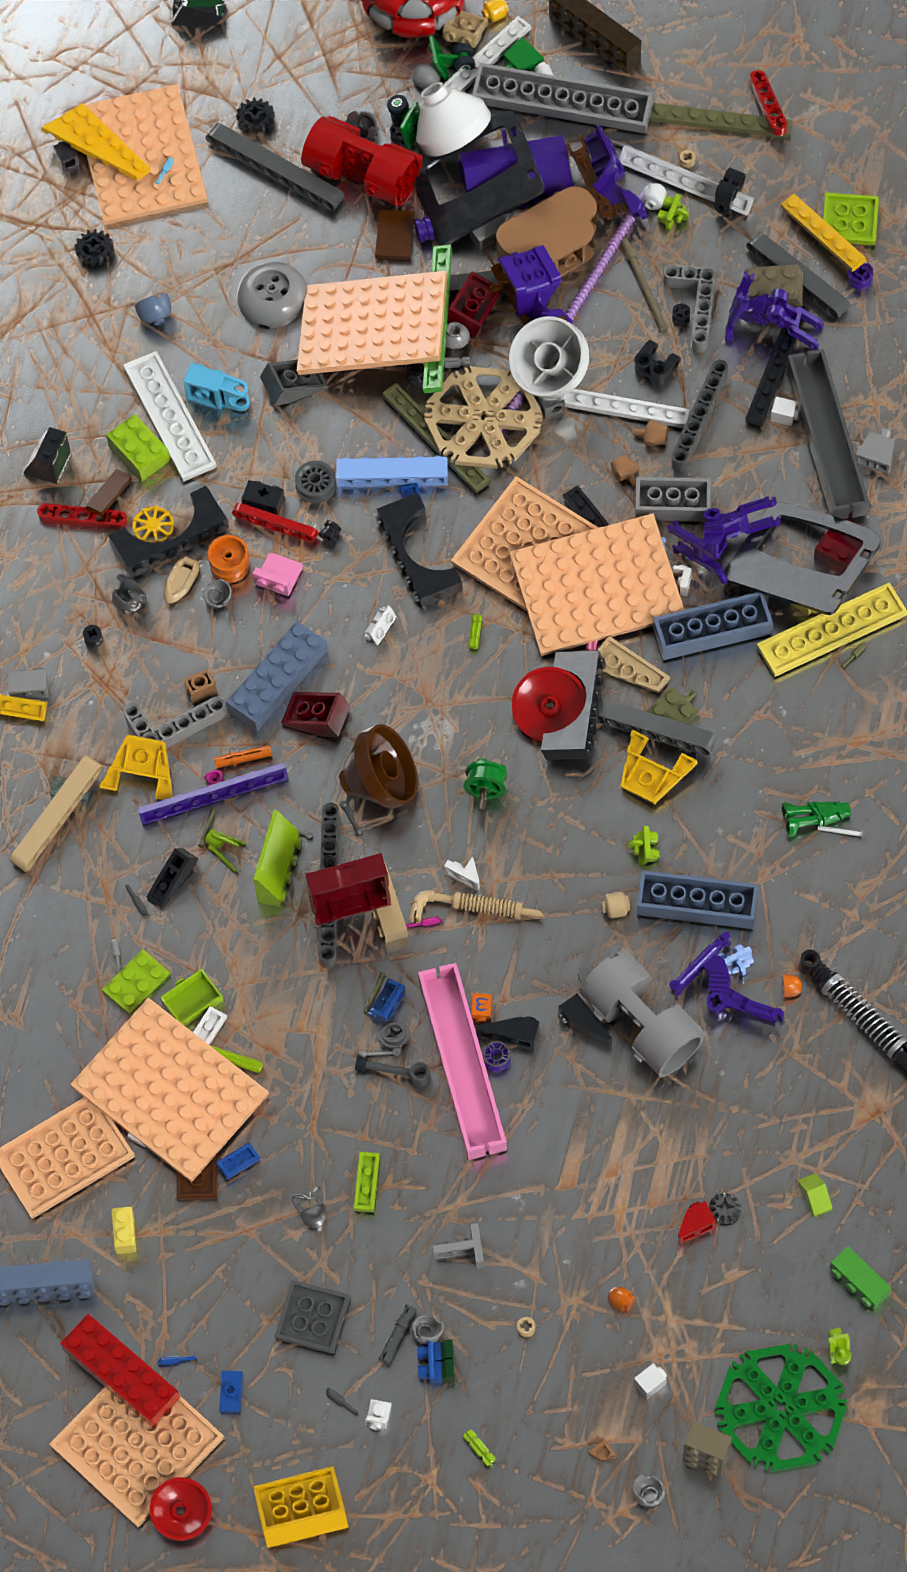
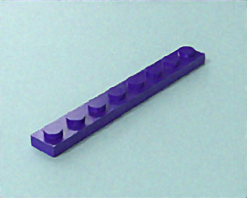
M284 762L274 764L264 769L255 770L245 775L236 776L226 781H220L207 787H201L191 792L138 808L142 825L288 780L287 769Z

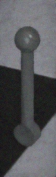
M341 801L340 807L344 809L346 814L348 815L352 825L355 828L354 832L357 835L361 834L362 829L357 826L354 818L352 817L349 809L347 808V802Z

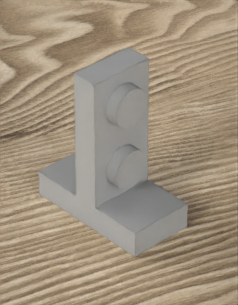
M478 1223L470 1224L472 1240L463 1238L454 1243L443 1241L433 1245L434 1260L474 1254L476 1268H485Z

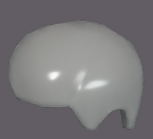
M422 63L416 66L412 74L414 84L418 85L421 89L438 83L441 79L437 68H434L430 63Z
M223 579L210 581L203 590V598L206 604L213 608L224 607L231 600V587Z
M434 1315L417 1317L412 1323V1335L421 1344L428 1345V1341L436 1343L442 1336L443 1322H439Z
M642 1474L634 1480L632 1490L638 1504L653 1507L661 1503L665 1489L663 1483L656 1479L655 1476L646 1477Z

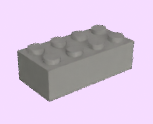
M636 477L635 518L654 514L656 521L705 522L703 514L711 506V478Z

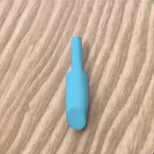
M171 156L161 169L162 173L156 181L157 185H159L163 176L168 173L173 164Z

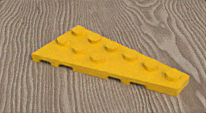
M83 103L42 126L41 132L45 134L50 133L55 136L56 140L60 142L63 140L71 144L72 148L93 159L98 158L102 160L103 164L107 166H114L120 173L136 181L151 171V168Z

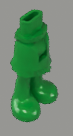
M813 801L812 803L807 802V805L795 806L784 802L781 805L782 816L786 820V832L789 838L794 837L800 827L808 825L824 827L839 820L841 821L845 817H851L849 802ZM802 814H810V815H811V816H806V817H794V816H796V815H802Z

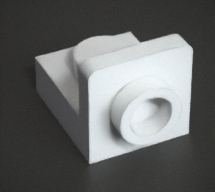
M673 565L672 572L673 576L678 578L677 588H680V595L687 596L692 577V568H688L685 565Z
M371 1399L368 1415L365 1419L366 1425H369V1428L374 1430L386 1429L392 1404Z

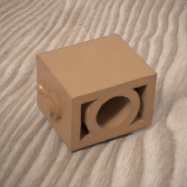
M208 669L183 679L184 691L187 697H190L193 705L217 694L216 680L211 676Z

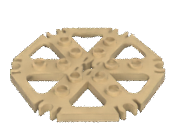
M469 366V370L466 367L464 368V375H460L458 371H455L454 377L453 373H451L443 383L442 392H435L426 402V411H431V413H424V422L440 455L442 453L443 457H447L449 454L453 455L450 459L451 463L455 462V465L498 469V465L500 468L503 467V460H507L509 464H512L513 458L515 462L539 435L541 430V424L535 422H542L543 416L534 395L525 391L517 384L511 370ZM479 375L499 377L501 379L500 384L485 399L476 378ZM456 385L467 406L444 404L440 402V398L451 386ZM518 392L524 393L530 405L528 411L504 409ZM482 414L486 415L484 420H481ZM446 423L463 426L451 440L445 441L442 439L436 424ZM500 429L527 431V434L517 446L510 447ZM482 436L490 456H468L466 454L468 449Z

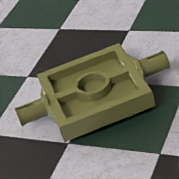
M671 687L646 712L689 724L700 712L690 702L697 693L691 689L683 696Z

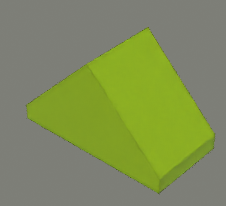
M816 1173L797 1181L814 1217L833 1209L826 1184Z

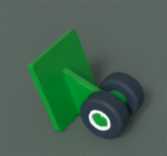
M433 35L429 36L430 43H428V47L433 54L431 62L434 68L437 67L439 76H443L445 81L449 80L448 67L454 66L456 72L464 68L466 70L475 69L476 65L474 58L471 57L473 51L470 44H456L451 49L452 55L444 54Z
M394 95L388 100L387 108L391 113L392 122L394 124L402 123L400 131L406 149L411 150L412 146L417 142L416 133L420 107L418 102L414 101L411 108H409V103L405 96Z

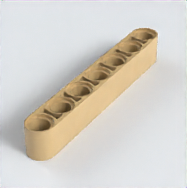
M87 755L82 758L14 850L9 859L11 863L25 872L32 867L103 769V765Z

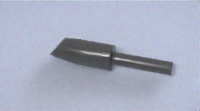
M127 884L125 887L133 897L132 901L142 914H147L148 911L144 903Z
M329 1387L326 1389V1394L336 1403L342 1404L355 1415L358 1413V1411L344 1401L345 1398Z

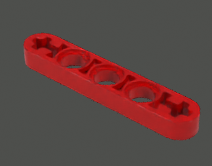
M761 70L752 71L750 74V85L768 126L774 135L782 136L787 132V121L768 78ZM765 89L767 92H760L759 90ZM771 101L772 104H765L764 102ZM771 113H776V114H778V116L773 117V116H770L769 114H771Z
M45 503L37 509L39 519L47 523L120 529L127 525V516L120 510L108 509L104 513L105 520L99 522L96 520L98 514L87 510L86 507ZM46 510L49 511L47 515H43V513H45ZM63 511L69 512V516L66 518H61L59 514ZM80 513L88 515L84 520H80L77 517ZM118 517H121L122 520L117 523L116 520H118Z
M236 503L232 510V514L238 519L310 543L316 541L319 533L314 527L242 503Z

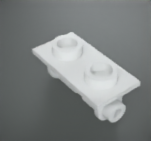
M390 605L378 610L373 619L376 624L370 623L364 632V638L368 641L373 639L377 646L397 617Z

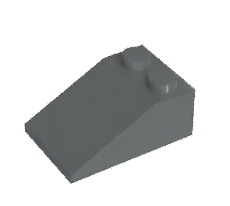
M297 359L267 363L260 378L274 405L292 403L326 389L328 385L322 373L298 375Z

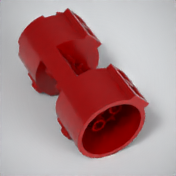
M329 115L328 117H320L309 131L303 146L301 162L303 166L332 179L338 180L345 176L349 180L359 182L364 186V193L369 196L376 197L396 207H401L408 200L414 189L415 176L418 177L422 169L423 156L392 142L390 145L385 143L382 146L360 137V128Z

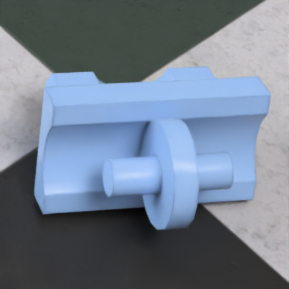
M741 944L734 947L733 954L730 956L726 953L718 955L725 960L729 975L739 972L741 976L746 975L745 968L754 963L751 948L749 946L745 948Z

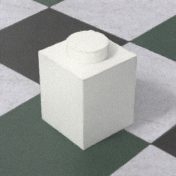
M776 397L771 411V421L792 426L793 421L797 420L800 409H797V401Z
M653 1363L634 1378V1385L648 1399L666 1385L665 1377L667 1375L661 1367L657 1368Z

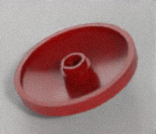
M558 667L535 669L526 674L514 690L511 703L514 720L524 734L533 740L542 742L543 734L559 731L578 718L586 703V692L581 682L572 673ZM548 703L554 705L551 710L546 707Z

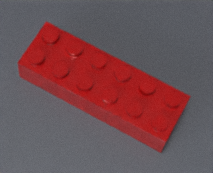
M87 1314L60 1343L66 1354L152 1428L180 1399L177 1389L90 1314Z

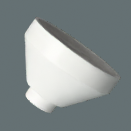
M441 82L434 83L421 93L423 101L420 107L416 141L427 156L448 154L475 139L488 125L491 113L481 98L451 87H444Z
M552 316L537 318L526 324L515 336L509 354L510 370L517 384L530 394L548 399L564 396L575 389L582 381L589 364V348L582 332L564 319Z

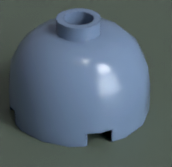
M162 293L159 298L155 295L137 302L138 305H134L138 317L145 323H154V326L164 323V319L169 316L172 307L167 293Z

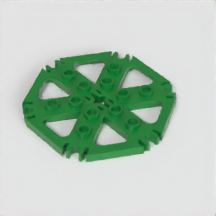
M792 1343L746 1351L745 1355L741 1354L740 1359L743 1361V1364L738 1365L733 1361V1368L729 1365L715 1406V1410H717L715 1417L722 1416L724 1418L723 1421L717 1422V1427H724L719 1428V1431L732 1437L731 1445L750 1466L754 1458V1468H757L759 1462H764L766 1465L765 1472L769 1470V1466L772 1464L770 1473L818 1464L817 1461L821 1462L823 1458L819 1455V1452L825 1451L829 1455L831 1452L829 1447L833 1451L847 1409V1405H845L847 1399L838 1398L839 1394L845 1393L843 1384L812 1351L809 1357H806L808 1348H805L802 1354H798L796 1352L797 1345L795 1344L792 1352H790ZM774 1355H782L785 1358V1364L777 1386L758 1367V1359ZM809 1365L814 1366L828 1381V1386L824 1389L797 1393L805 1368ZM740 1378L759 1400L735 1405L730 1404L727 1401L732 1382ZM778 1403H779L780 1405H783V1404L786 1405L785 1408H784L785 1411H786V1413L783 1412L782 1410H780V1411H777V1410H776ZM833 1410L835 1418L830 1433L826 1436L820 1435L803 1415ZM765 1422L758 1444L754 1449L747 1448L734 1433L735 1427ZM785 1429L805 1450L803 1456L785 1460L777 1457V1451Z

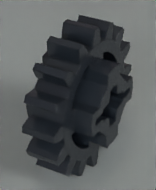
M254 97L251 102L246 99L247 103H241V108H237L236 118L238 125L242 126L243 131L248 129V133H251L253 130L258 134V130L265 132L264 128L270 129V123H274L275 114L273 106H269L268 101L263 103L262 98L256 101Z
M94 229L93 233L87 230L86 235L81 233V239H76V256L79 257L80 262L85 261V265H88L89 262L92 263V266H95V263L102 265L101 261L108 262L107 256L112 257V251H114L113 240L110 239L109 234L104 235L103 230L97 233L96 229Z

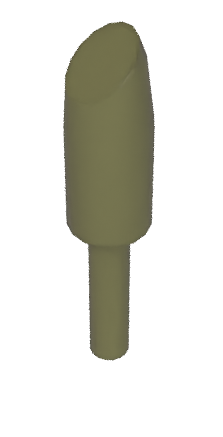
M865 641L860 643L851 652V656L841 665L842 668L863 652L866 648Z

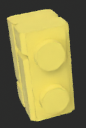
M132 1207L113 1208L112 1222L116 1254L137 1252Z

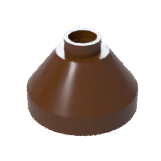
M383 724L375 725L360 732L347 759L344 770L339 774L340 784L348 795L355 794L360 798L390 809L411 802L417 793V770L410 750L395 730Z

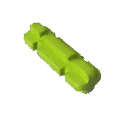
M480 614L472 615L468 641L469 649L476 650L479 646L482 615Z
M468 1430L463 1435V1439L470 1443L469 1446L479 1458L482 1457V1462L486 1466L493 1464L496 1460L493 1454L488 1453V1448L479 1438H476L477 1435L473 1430Z

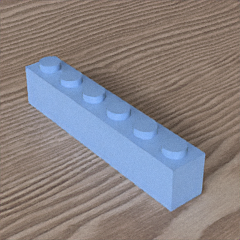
M402 456L397 458L362 457L360 459L346 457L337 459V487H392L418 483V486H448L447 457L417 456L415 458Z

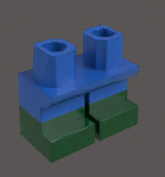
M453 1339L437 1343L428 1341V1345L417 1347L418 1360L429 1359V1365L418 1366L419 1379H430V1383H455Z

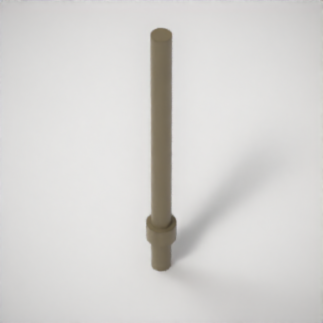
M624 239L621 243L626 252V259L631 263L659 328L663 331L667 329V325L637 261V254L631 248L628 239Z

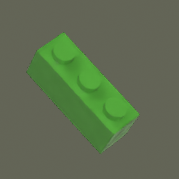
M849 1246L831 1261V1274L836 1279H841L851 1293H856L865 1307L875 1310L891 1294L892 1287Z

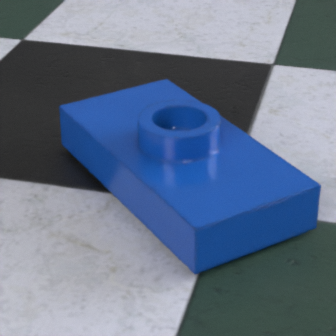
M247 1143L217 1161L216 1166L224 1178L228 1180L260 1161V1157L252 1145Z
M222 1371L220 1413H240L242 1371Z

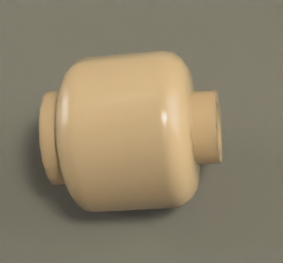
M623 892L606 894L605 901H601L602 911L607 913L609 918L624 917L630 911L629 897L625 896Z

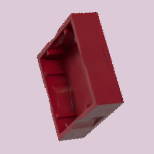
M382 853L305 874L310 907L316 926L391 905L388 872Z

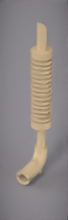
M425 890L416 895L413 902L411 901L412 907L408 918L413 923L416 918V923H420L423 907H426L427 902L434 901L453 903L454 909L461 908L463 910L465 908L466 911L467 909L469 911L472 910V912L476 910V912L480 911V913L484 912V914L488 912L491 915L495 913L496 916L498 914L499 916L503 915V917L507 915L508 918L511 916L514 919H521L522 915L543 919L544 916L539 910L524 908L523 902L517 901L516 903V901H513L512 903V900L508 902V900L504 901L502 899L500 901L499 898L498 900L497 898L493 899V897L489 899V897L485 898V896L481 897V895L477 897L474 894L470 896L469 893L466 895V893L462 894V892L457 891L455 896L436 893L434 890Z

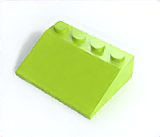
M277 810L273 811L253 880L257 902L280 907L281 902L286 900V885L291 882V868L296 865L297 855L295 854L297 849L300 850L302 838H300L299 830Z

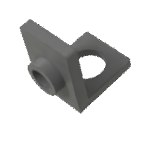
M535 396L545 419L565 411L564 400L547 406L543 398ZM560 406L557 410L552 411L555 407Z

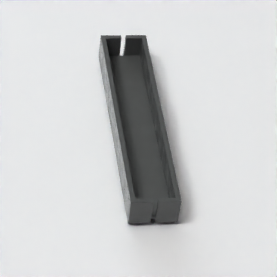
M824 349L807 352L806 365H804V353L788 355V374L798 408L800 409V415L829 514L841 519H848V515H851L852 518L868 515L869 499Z

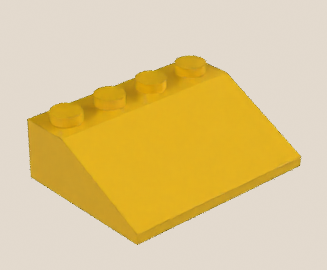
M334 1466L253 1486L267 1548L349 1527Z

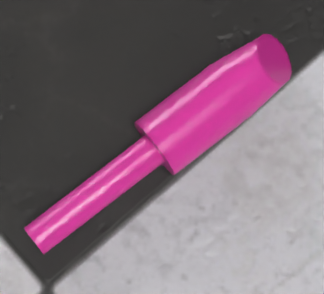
M438 916L425 918L420 923L406 924V927L434 925L441 923L442 919Z

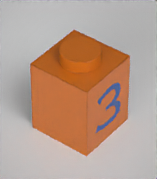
M472 994L471 1017L472 1021L478 1025L491 1023L492 994Z

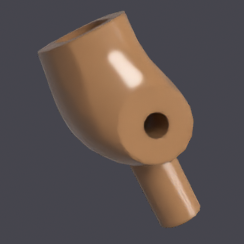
M648 421L645 429H633V435L644 436V444L648 446L666 445L669 427L657 421Z
M627 454L612 461L610 465L618 481L628 479L633 488H636V477L634 475L639 471L638 464L630 459Z

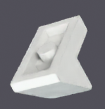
M473 857L465 868L458 862L447 860L444 865V874L476 891L480 889L479 877Z

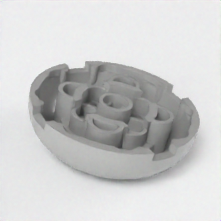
M281 262L259 264L251 268L239 283L237 290L238 307L246 319L258 326L261 324L269 326V328H276L288 325L303 314L307 283L301 273L288 264ZM286 290L287 294L282 295L281 291Z

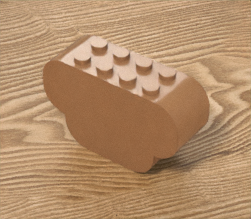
M569 187L561 192L554 193L552 197L540 201L534 207L525 209L521 214L509 218L498 228L496 233L497 259L511 255L514 252L522 253L544 245L561 276L588 262L594 252V234L597 229V203L595 199L584 188Z

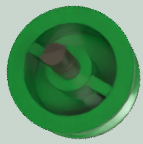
M483 758L467 765L465 770L467 778L463 785L464 790L468 794L479 798L478 811H484L487 799H495L504 795L506 791L504 781L507 779V770L504 765Z

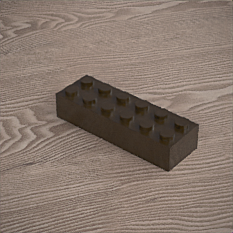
M549 0L550 19L560 24L567 32L575 35L579 41L586 43L591 50L601 54L605 60L613 63L618 70H622L627 74L641 61V39L589 1Z

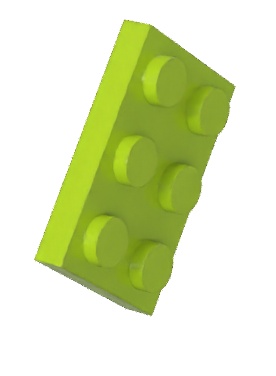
M142 949L102 989V992L131 1017L146 999L150 998L171 977V973Z

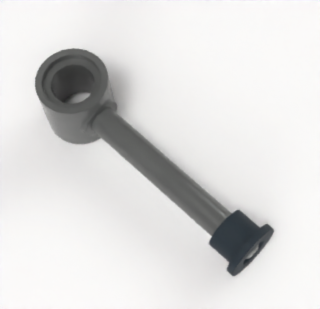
M360 1055L356 1059L355 1071H358V1069H371L409 1076V1079L412 1080L416 1087H425L431 1081L430 1069L424 1062H416L409 1069L368 1061L366 1058H361ZM418 1072L425 1073L423 1077H416Z

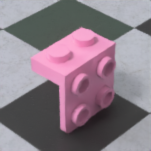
M270 553L262 568H255L253 572L254 583L289 597L303 566L299 562Z

